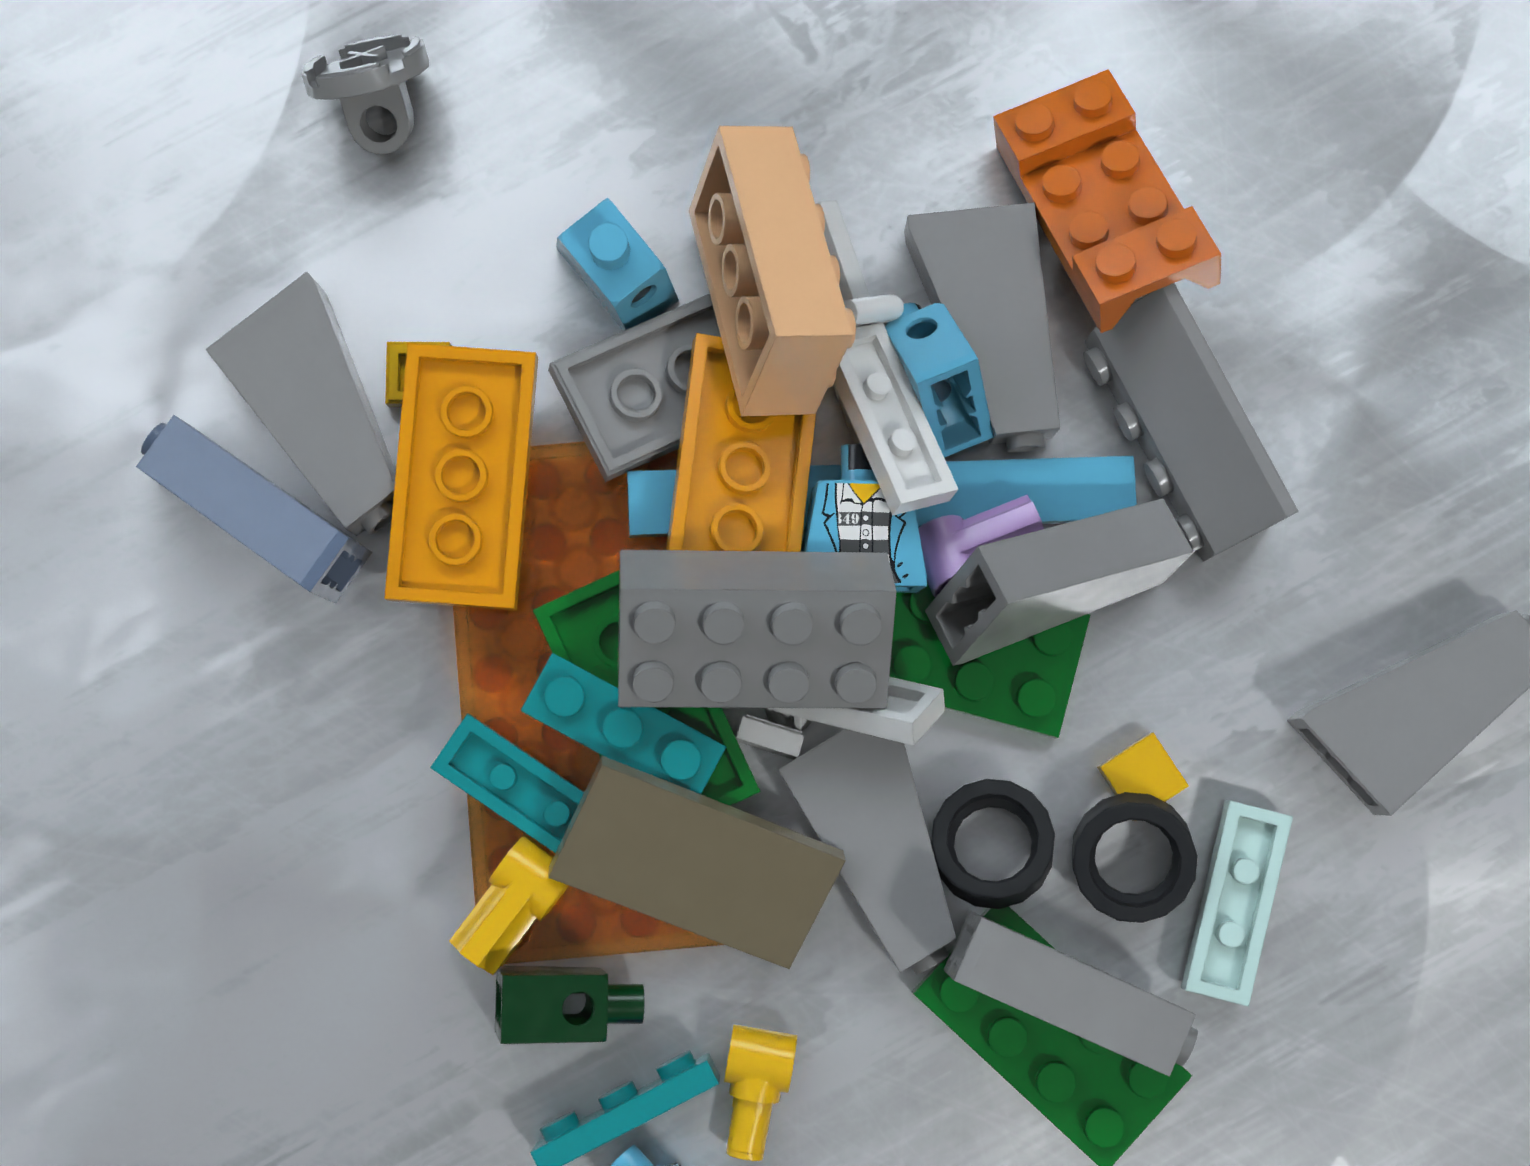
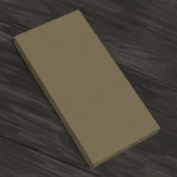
M601 756L551 861L548 878L790 969L846 860L844 851Z

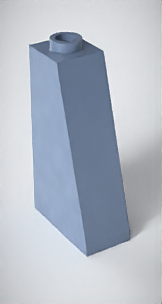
M175 415L171 417L167 424L160 423L146 437L141 447V453L144 456L136 466L138 469L300 586L317 596L337 603L372 554V551Z

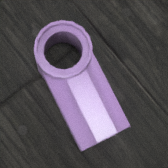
M1028 494L964 520L958 515H947L933 519L918 528L927 582L933 596L937 597L978 546L1044 529L1039 513Z

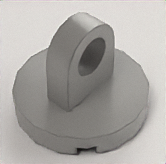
M402 35L371 38L345 45V48L338 50L341 59L327 64L325 56L322 55L313 58L305 64L301 75L308 96L323 100L340 99L348 129L354 141L364 150L374 154H389L398 150L406 142L414 126V111L405 81L420 75L429 67V59L423 39L415 37L410 40L409 37H402ZM373 106H381L388 109L396 119V132L389 135L375 132L366 121V110Z

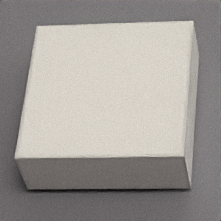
M747 714L746 717H742L736 740L739 743L794 760L799 756L805 735H802V731Z

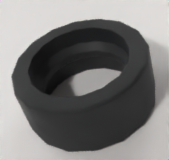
M984 779L963 785L945 799L933 820L931 846L940 879L953 895L975 907L1002 909L1024 902L1041 888L1052 868L1055 832L1048 810L1031 791L1011 781ZM988 807L1003 808L1017 815L1027 826L1032 841L1031 853L1024 867L1014 876L1000 881L981 880L968 873L958 861L954 848L956 832L962 821L974 811Z
M1124 792L1102 799L1084 814L1073 835L1072 868L1080 892L1096 910L1117 921L1144 923L1166 916L1185 900L1196 880L1198 855L1187 823L1170 804L1150 794ZM1127 820L1145 821L1159 828L1168 838L1173 852L1172 866L1165 880L1153 890L1140 894L1122 893L1109 886L1099 875L1095 863L1096 846L1102 835L1113 825Z

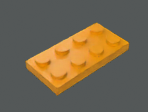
M696 333L692 342L666 550L801 552L816 414L741 416L722 339L719 336Z
M407 343L384 599L387 601L517 611L538 369V355L536 352Z

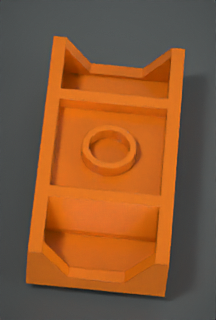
M1109 69L993 116L996 148L1027 203L1035 202L1036 219L1100 333L1113 329L1137 298L1183 279L1192 281L1207 289L1220 284L1221 252L1193 206L1183 208L1137 132L1136 113Z

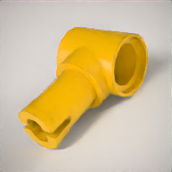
M733 1025L724 1082L730 1083L729 1094L734 1097L726 1149L727 1155L749 1161L763 1160L772 1106L780 1102L781 1092H789L798 1035Z

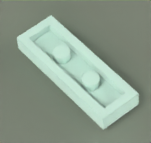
M1225 800L1181 984L1182 989L1249 1007L1293 816Z

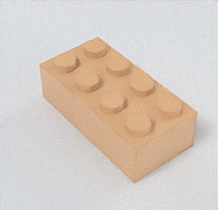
M719 126L689 208V215L741 416L816 414L827 389L834 385L837 368L847 348L852 347L856 335L854 314L850 308H845L839 287V262L836 256L830 255L824 236L825 217L823 208L820 204H815L810 188L809 160L805 154H800L793 127Z

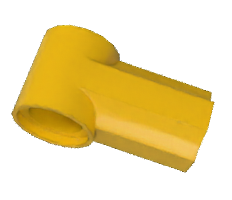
M525 835L516 842L488 880L492 885L449 940L461 955L491 975L496 974L500 967H503L536 920L541 922L569 887V885L548 878L549 866L553 856Z

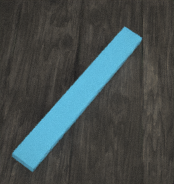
M1134 456L946 461L959 490L949 502L915 511L919 528L933 519L947 515H958L964 520L1028 494L1039 513L1042 524H1065L1137 505ZM810 465L803 532L805 531L812 488L819 480H841V465ZM676 470L627 471L629 538L668 537Z

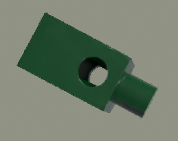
M503 966L496 973L494 1030L500 1044L605 1042L607 1040V1024L643 1023L645 1006L643 984H608V974L603 969L597 967ZM570 994H585L586 1002L582 1011L577 1014H563V1003Z

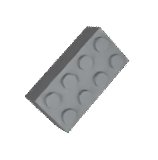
M620 550L618 707L887 708L897 592L888 554L873 552Z

